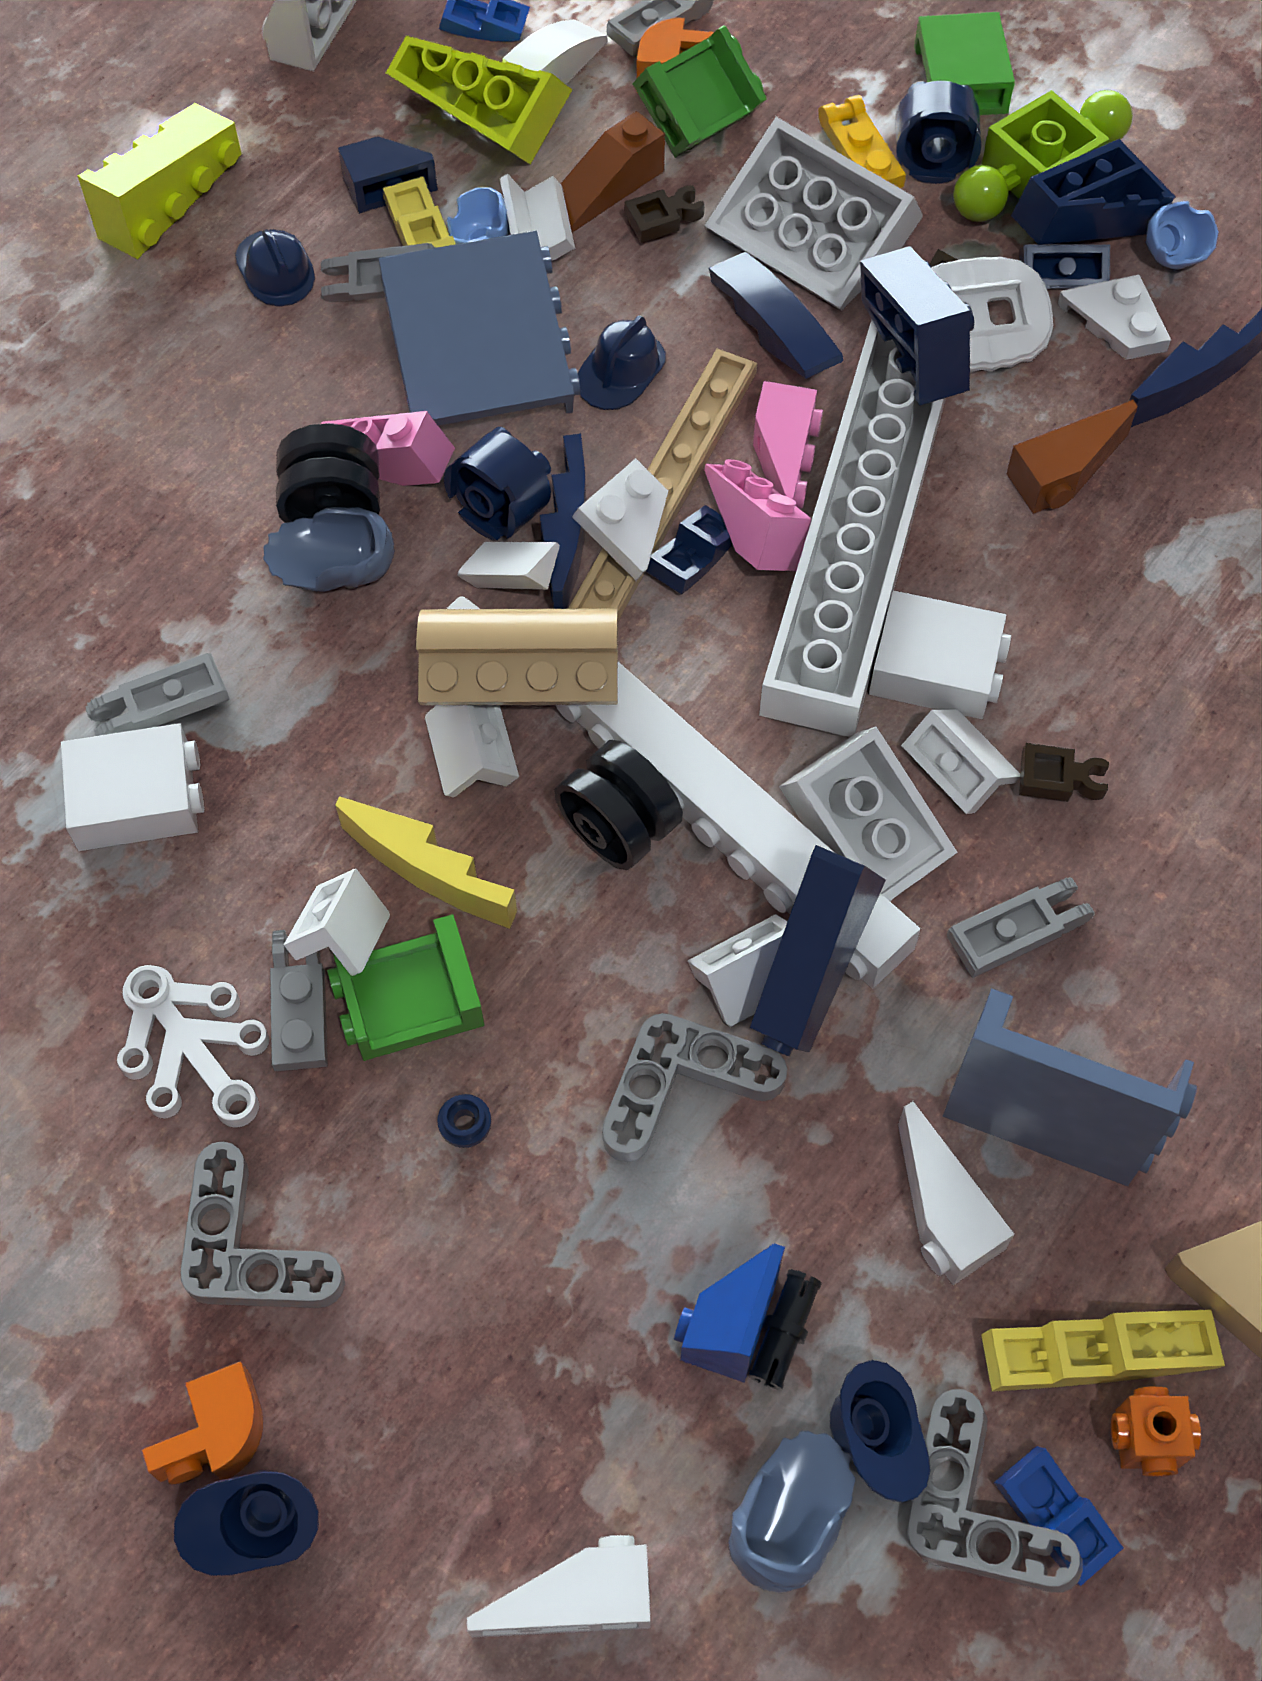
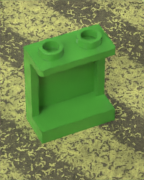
M985 12L919 16L914 48L916 54H922L927 82L950 81L959 85H967L974 92L980 115L1008 114L1015 80L1000 13Z
M725 25L718 28L709 38L661 64L658 61L649 66L632 83L655 124L665 133V141L675 158L750 115L766 101L761 80L751 71L742 55L740 43L730 34Z
M453 914L433 920L436 933L373 950L363 971L354 976L349 974L334 955L337 967L327 969L335 1000L345 997L349 1010L348 1014L340 1016L341 1025L347 1045L358 1044L363 1061L485 1026L481 1004Z

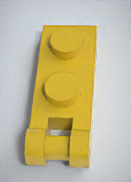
M860 95L846 98L844 104L836 106L834 103H829L819 107L820 124L838 153L898 188L904 187L906 173L868 116L864 101ZM849 120L851 124L845 126L842 124V122Z

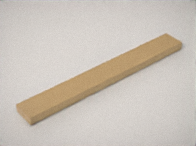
M716 349L647 469L668 490L651 554L659 549L756 375V362ZM602 548L568 609L618 608L619 621L645 572L636 581Z

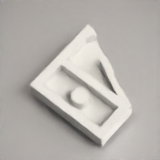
M1140 275L1062 290L1058 299L1059 307L1065 312L1072 308L1087 320L1085 328L1096 337L1106 340L1110 348L1125 360L1168 350L1171 338Z
M635 458L584 502L572 517L637 581L648 568L668 490Z

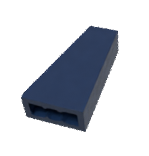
M815 845L750 1026L751 1029L764 1034L761 1042L764 1046L789 1057L793 1049L810 1052L886 879L865 865Z

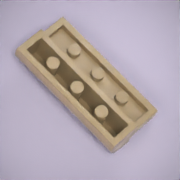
M618 608L421 609L419 612L416 650L419 653L418 703L420 705H618Z

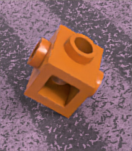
M1165 1387L1137 1388L1133 1391L1134 1396H1129L1115 1410L1111 1417V1438L1114 1449L1119 1450L1121 1469H1142V1475L1150 1477L1178 1474V1469L1194 1458L1195 1450L1200 1448L1201 1427L1197 1414H1190L1188 1396H1170L1169 1389ZM1153 1422H1162L1163 1435L1155 1430Z

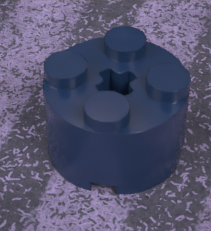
M919 81L912 84L896 111L897 159L900 165L903 164L909 170V175L918 181L930 184L950 182L956 179L957 173L965 168L973 167L981 153L980 112L974 92L967 85H959L950 81Z
M496 427L446 468L444 486L449 499H452L455 495L463 506L458 513L472 529L491 540H499L502 536H507L506 539H508L549 503L551 487L547 475L551 472V466L542 453L531 451L521 441L513 437L507 429Z

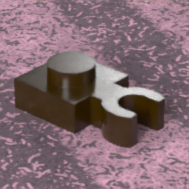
M693 185L681 187L671 197H668L662 189L625 201L624 214L640 242L644 243L680 231V220L694 222L703 218L704 202L692 203L695 202V187Z
M1025 743L1021 755L1019 795L1069 802L1073 790H1077L1087 799H1103L1108 791V784L1096 783L1091 780L1089 775L1104 776L1109 768V762L1102 758H1090L1083 763L1074 762L1075 749Z

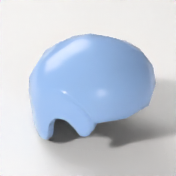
M492 187L475 188L460 195L457 198V215L454 218H447L449 236L453 235L456 244L507 236L510 233L503 196Z
M1189 201L1174 202L1158 209L1149 220L1146 245L1159 264L1178 270L1207 260L1216 248L1219 231L1214 216L1209 210H1196L1189 205Z

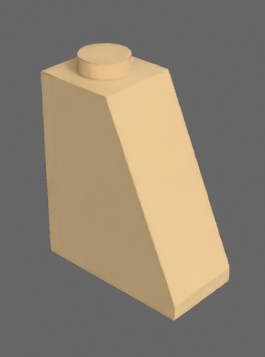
M1262 1221L1178 1253L1166 1266L1165 1270L1169 1278L1205 1310L1211 1309L1213 1317L1262 1360Z

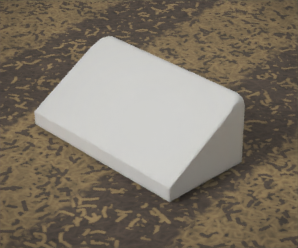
M484 542L460 568L457 575L476 588L548 589L560 545L556 542Z

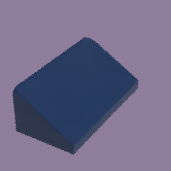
M1023 245L1019 250V261H1022L1040 275L1047 290H1067L1110 281V245Z

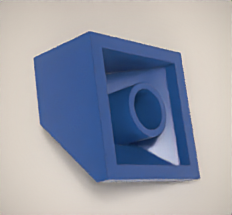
M772 1244L699 1293L694 1310L684 1307L674 1336L675 1341L683 1343L680 1361L745 1383L779 1276L785 1250L784 1246Z

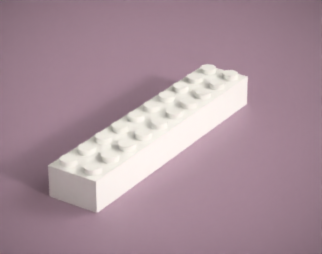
M872 320L763 681L759 716L846 737H851L856 732L892 591L897 581L946 400L944 398L921 406L918 405L913 396L914 390H916L915 379L910 371L901 374L896 364V359L902 357L893 340L883 341Z

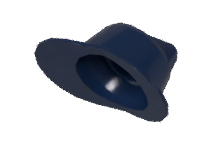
M266 229L247 236L238 245L235 253L237 266L248 289L258 300L278 307L293 305L303 300L312 290L315 281L313 265L302 243L295 235L283 230Z
M638 315L634 320L615 321L606 326L599 336L596 347L581 365L577 373L580 384V396L590 406L602 410H615L632 404L642 395L666 362L665 349L655 338L650 328L647 327L646 319L643 316Z
M870 1360L857 1364L846 1374L840 1394L835 1398L831 1408L829 1427L832 1437L841 1447L842 1451L851 1455L859 1476L872 1491L886 1500L903 1503L916 1499L927 1487L931 1470L928 1450L918 1419L917 1406L911 1387L902 1374L888 1363Z
M260 1470L252 1474L213 1482L197 1489L182 1503L174 1520V1542L180 1557L194 1570L210 1576L235 1575L261 1568L278 1566L298 1559L310 1548L318 1531L319 1510L312 1493L299 1480L277 1471Z

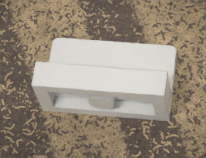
M508 174L500 178L511 235L537 230L540 247L548 246L551 261L575 249L562 185L554 176L525 192Z
M436 705L426 714L425 720L445 796L456 797L476 780L507 787L519 777L500 705Z
M957 709L931 710L901 745L966 814L975 813L1000 785L1015 784L1020 778V773Z
M355 868L316 886L284 946L296 961L329 947L349 974L354 976L363 971L390 917V913Z
M776 914L688 960L694 978L710 989L721 1018L728 1026H733L754 1015L787 925V921Z

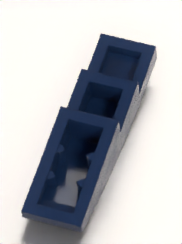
M746 251L709 268L711 283L733 298L736 315L758 330L760 346L802 377L807 379L843 362L842 352L816 318L791 290Z
M1262 309L1239 333L1223 324L1199 350L1183 341L1131 394L1129 401L1134 400L1138 406L1131 427L1168 414L1205 395L1245 366L1262 350Z
M581 433L563 436L566 473L551 475L555 513L540 514L541 542H556L560 545L549 583L553 609H567L578 578L585 541V529L572 517L576 510L586 502V476Z

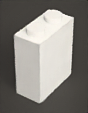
M893 590L875 661L869 695L936 710L957 709L964 716L983 719L987 702L997 703L1003 675L994 672L996 662L1005 663L1010 646L1011 635L1003 633L1007 614Z
M181 723L61 741L66 829L78 851L198 833L196 814L204 812V800L200 784L193 783L192 771L200 770V758L196 741H187Z

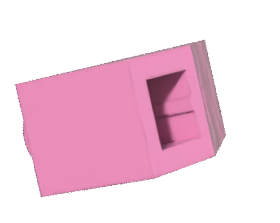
M764 381L755 416L753 446L766 480L773 483V489L781 495L792 498L796 501V507L803 509L808 482L801 481L802 471L811 473L815 445L808 444L810 436H819L823 410L815 409L817 390Z
M427 411L325 421L321 423L349 426L366 434L377 446L379 479L402 486L439 483L455 449Z
M725 460L724 465L705 464V474L735 551L757 570L797 571L812 518L796 507L795 500L781 495L773 489L772 482L755 475L751 471L749 464L738 460Z

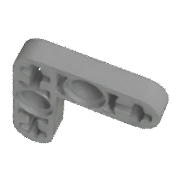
M661 1013L653 1015L644 1022L639 1031L604 1120L602 1130L604 1147L609 1155L618 1161L630 1162L642 1157L651 1144L677 1074L753 1100L767 1101L777 1097L785 1087L787 1075L786 1062L780 1053L768 1047L671 1014ZM663 1031H669L671 1033V1042L674 1044L667 1043L664 1046L659 1065L651 1061L655 1050V1039L653 1037H660ZM710 1045L718 1046L726 1052L728 1060L720 1068H706L698 1060L697 1055L700 1050ZM739 1054L744 1056L743 1065L740 1067L739 1077H734L731 1074L735 1070L736 1055ZM762 1064L770 1066V1075L774 1078H767L764 1084L754 1082L755 1073L753 1071H758ZM650 1075L659 1082L660 1090L652 1098L641 1099L631 1092L630 1084L638 1076ZM631 1109L639 1113L635 1122V1135L640 1139L631 1138L627 1145H621L618 1143V1134L614 1129L618 1131L625 1129Z
M222 1141L205 1147L198 1155L195 1164L180 1271L181 1282L189 1295L200 1303L217 1305L322 1308L336 1302L343 1293L345 1278L337 1260L330 1254L319 1251L239 1249L249 1176L248 1164L239 1148L232 1143ZM222 1158H227L231 1166L235 1168L234 1171L225 1172L222 1185L226 1195H233L232 1198L217 1194L218 1182L213 1172L210 1171V1168L219 1167ZM218 1208L229 1212L230 1222L222 1233L211 1236L201 1231L200 1223L207 1212ZM199 1245L214 1250L213 1266L218 1273L222 1274L221 1278L211 1279L209 1288L203 1289L199 1280L195 1278L196 1274L205 1273L208 1262V1255L204 1249L197 1250ZM226 1248V1251H225V1252H222V1251L217 1250V1249ZM262 1264H270L278 1269L277 1282L268 1291L257 1292L249 1287L248 1278L255 1267ZM295 1265L293 1270L297 1277L308 1278L315 1276L317 1268L324 1267L327 1276L333 1279L332 1282L323 1283L321 1291L316 1293L313 1292L308 1282L292 1281L294 1292L287 1293L290 1285L288 1266Z
M952 1389L943 1393L933 1406L925 1442L931 1470L928 1484L916 1499H913L909 1518L908 1537L912 1547L923 1560L933 1565L1048 1592L1062 1593L1072 1589L1079 1582L1082 1575L1083 1560L1075 1542L1068 1535L1056 1530L971 1512L987 1432V1416L980 1401L972 1393L963 1389ZM959 1406H966L970 1417L974 1419L973 1424L963 1423L958 1440L962 1448H970L968 1454L952 1446H939L941 1440L952 1445L954 1428L950 1421L946 1419L947 1414H957ZM944 1461H955L964 1469L962 1484L952 1491H942L933 1484V1472ZM936 1520H942L943 1526L948 1533L965 1537L964 1525H971L972 1527L966 1537L967 1557H959L962 1548L958 1543L948 1540H940L937 1544V1549H931L929 1541L922 1535L923 1529H933ZM990 1532H1001L1011 1541L1009 1557L999 1564L984 1562L978 1553L980 1540ZM1022 1539H1031L1028 1544L1031 1553L1043 1556H1050L1053 1547H1061L1064 1559L1071 1562L1069 1568H1058L1056 1577H1049L1044 1564L1025 1558L1027 1571H1017L1023 1559Z

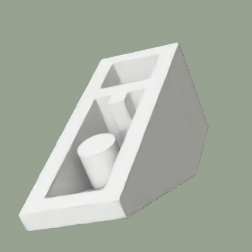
M912 1101L904 1106L898 1127L919 1239L924 1245L921 1247V1252L929 1267L937 1275L945 1274L952 1285H955L1006 1250L1014 1233Z
M618 1535L599 1538V1547L585 1548L467 1618V1631L471 1637L650 1628L647 1545H634L633 1536Z

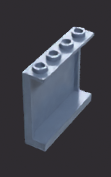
M537 230L378 258L409 413L427 411L439 426L564 403L566 414L573 412L574 396L580 395L579 378L576 368L568 369L565 355L571 354L569 334L566 327L559 328L556 314L562 313L560 295L557 286H549L547 274L552 273L550 251L548 246L540 247Z
M991 988L960 1066L943 1117L1125 1186L1131 1183L1138 1171L1147 1173L1154 1155L1159 1156L1161 1154L1167 1136L1173 1137L1180 1118L1186 1119L1190 1112L1197 1091L1196 1085L1188 1083L1194 1062L1185 1059L1167 1088L1003 1028L1013 996Z

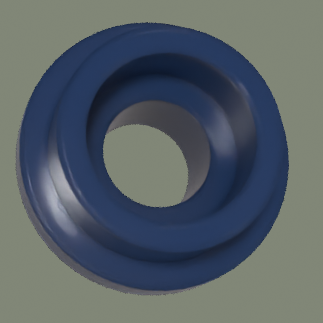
M469 1094L457 1095L447 1100L441 1107L437 1120L440 1134L444 1140L460 1148L472 1147L482 1142L487 1137L492 1123L490 1110L486 1103L480 1098ZM462 1116H470L475 1120L473 1126L466 1130L457 1128L455 1123Z

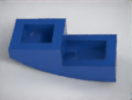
M448 0L439 29L473 39L494 42L520 41L530 7L513 0H490L489 4L479 0Z
M1034 1447L994 1482L1023 1523L1059 1531L1068 1535L1075 1542L1083 1560V1572L1076 1585L1082 1586L1123 1549V1546L1092 1502L1077 1494L1046 1448ZM1053 1547L1050 1556L1060 1568H1069L1071 1562L1064 1559L1061 1547Z

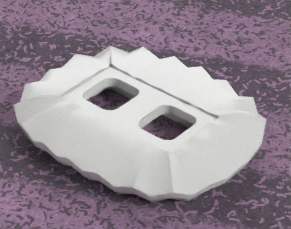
M1005 257L960 259L931 267L943 282H947L958 298L970 306L973 312L974 329L970 331V372L979 370L991 372L1001 367L1011 368L1021 362L1032 361L1047 348L1053 330L1052 306L1043 280L1031 267L1022 261ZM996 300L1009 301L1014 322L1011 324L994 325L990 320L987 302Z

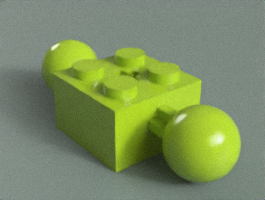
M1050 90L988 128L981 165L973 166L964 171L955 184L953 197L957 210L962 216L974 222L991 220L1004 209L1009 191L1020 199L1030 177L1117 139L1121 140L1127 134L1132 124L1133 114L1129 101L1117 91L1101 90L1090 95L1082 104L1080 111L1077 112L1054 91Z

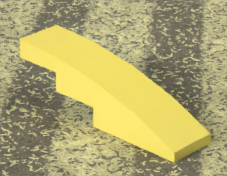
M424 177L383 188L384 200L403 246L428 243L438 248L456 244L453 235L449 236L438 206H434Z
M339 796L335 806L342 829L378 861L417 888L461 911L506 928H511L517 913L514 889L478 879L474 858L437 846L433 825Z
M1211 1309L1112 1313L1103 1319L1051 1321L1042 1327L996 1328L981 1334L992 1391L1108 1383L1218 1369L1225 1366Z

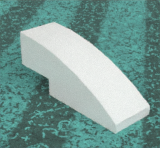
M577 20L560 21L538 30L523 40L503 58V63L507 61L521 65L526 69L552 73L567 85L608 42V36Z

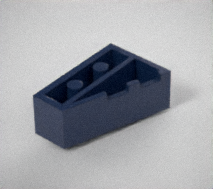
M1117 139L1030 177L1011 216L1038 245L1146 235L1149 220L1161 207L1171 204L1176 196L1120 139Z
M911 246L860 260L862 302L883 341L893 340L902 357L896 359V364L901 374L910 371L915 379L916 390H914L913 396L918 405L921 406L970 391V331L974 329V316L970 306L958 298L947 282H943L932 270L929 262L924 261Z

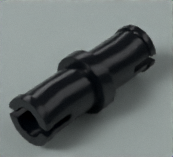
M792 1269L787 1272V1279L773 1315H767L763 1328L766 1330V1334L753 1368L748 1375L750 1379L758 1383L764 1380V1386L775 1390L783 1389V1382L797 1345L804 1344L808 1331L804 1326L817 1291L820 1290L822 1285L813 1276L809 1278V1281L804 1280L806 1273Z

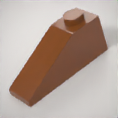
M635 111L606 130L561 182L572 233L664 172L665 133L638 111Z
M1134 400L1013 446L1006 474L1033 514L1048 508H1060L1076 496L1128 436L1138 407Z

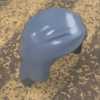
M329 507L315 513L312 518H301L293 522L283 523L278 532L268 534L269 543L263 547V560L268 564L272 576H278L282 579L285 586L318 592H326L342 586L354 589L360 585L377 581L388 571L395 553L394 539L385 520L375 512L361 508Z
M800 1430L798 1436L793 1439L783 1438L779 1447L761 1466L751 1481L741 1505L732 1513V1531L728 1542L730 1557L743 1577L754 1586L776 1593L788 1592L806 1586L820 1570L827 1554L838 1538L843 1518L853 1501L852 1492L855 1476L849 1470L851 1455L842 1451L838 1443L828 1434H814L810 1431Z

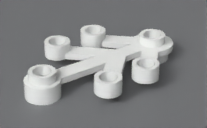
M144 965L133 970L123 986L124 1001L128 1008L133 1011L126 1045L120 1050L117 1056V1063L123 1074L130 1079H141L149 1074L153 1066V1060L146 1048L156 1017L166 1030L155 1083L146 1095V1103L152 1113L159 1118H170L180 1110L182 1099L177 1091V1084L185 1055L214 1093L212 1104L220 1121L230 1127H242L249 1124L256 1117L259 1110V1101L253 1088L245 1081L231 1080L203 1042L237 1045L246 1055H258L269 1044V1035L265 1026L260 1021L252 1019L242 1023L184 1018L174 1006V1004L208 1006L213 1015L220 1018L230 1017L238 1010L240 999L235 988L229 983L219 982L212 986L174 982L167 970L152 965ZM150 987L159 988V992L155 996L148 999L142 998L146 989ZM219 995H231V999L226 1005L217 1006L214 1004L215 999ZM252 1031L261 1033L257 1042L253 1044L243 1042L247 1033ZM132 1056H143V1061L139 1066L135 1068L127 1067V1062ZM165 1093L172 1094V1100L168 1105L164 1107L155 1106V1102L160 1095ZM245 1101L247 1106L242 1113L236 1115L229 1113V1108L234 1102Z

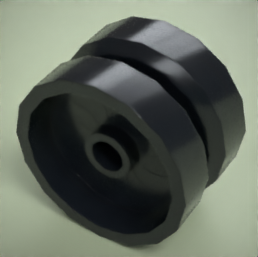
M333 423L311 424L293 430L281 440L276 452V472L279 480L276 486V507L279 518L284 523L293 522L301 518H312L315 513L329 507L361 508L379 515V456L377 446L366 434L352 427Z
M608 740L586 760L587 770L577 768L554 789L555 800L561 814L572 830L593 852L612 866L629 870L651 851V840H662L682 822L683 810L667 780L649 760L636 749L621 741Z

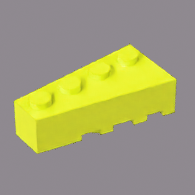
M407 35L386 71V74L528 164L532 163L573 90L549 72L526 69L521 65L507 61L506 63L488 59L480 54L457 51L449 46Z
M194 103L160 124L158 134L151 138L142 135L134 140L133 149L123 156L114 153L103 160L102 169L97 172L88 169L78 175L98 239L138 260L150 246L157 243L160 236L177 219H180L186 210L203 193L207 192L212 184L229 167L233 166L242 155L235 123Z

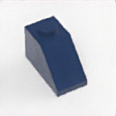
M379 136L338 147L343 179L358 213L387 206L383 197V188L419 177H424L429 193L438 191L435 162L432 154Z

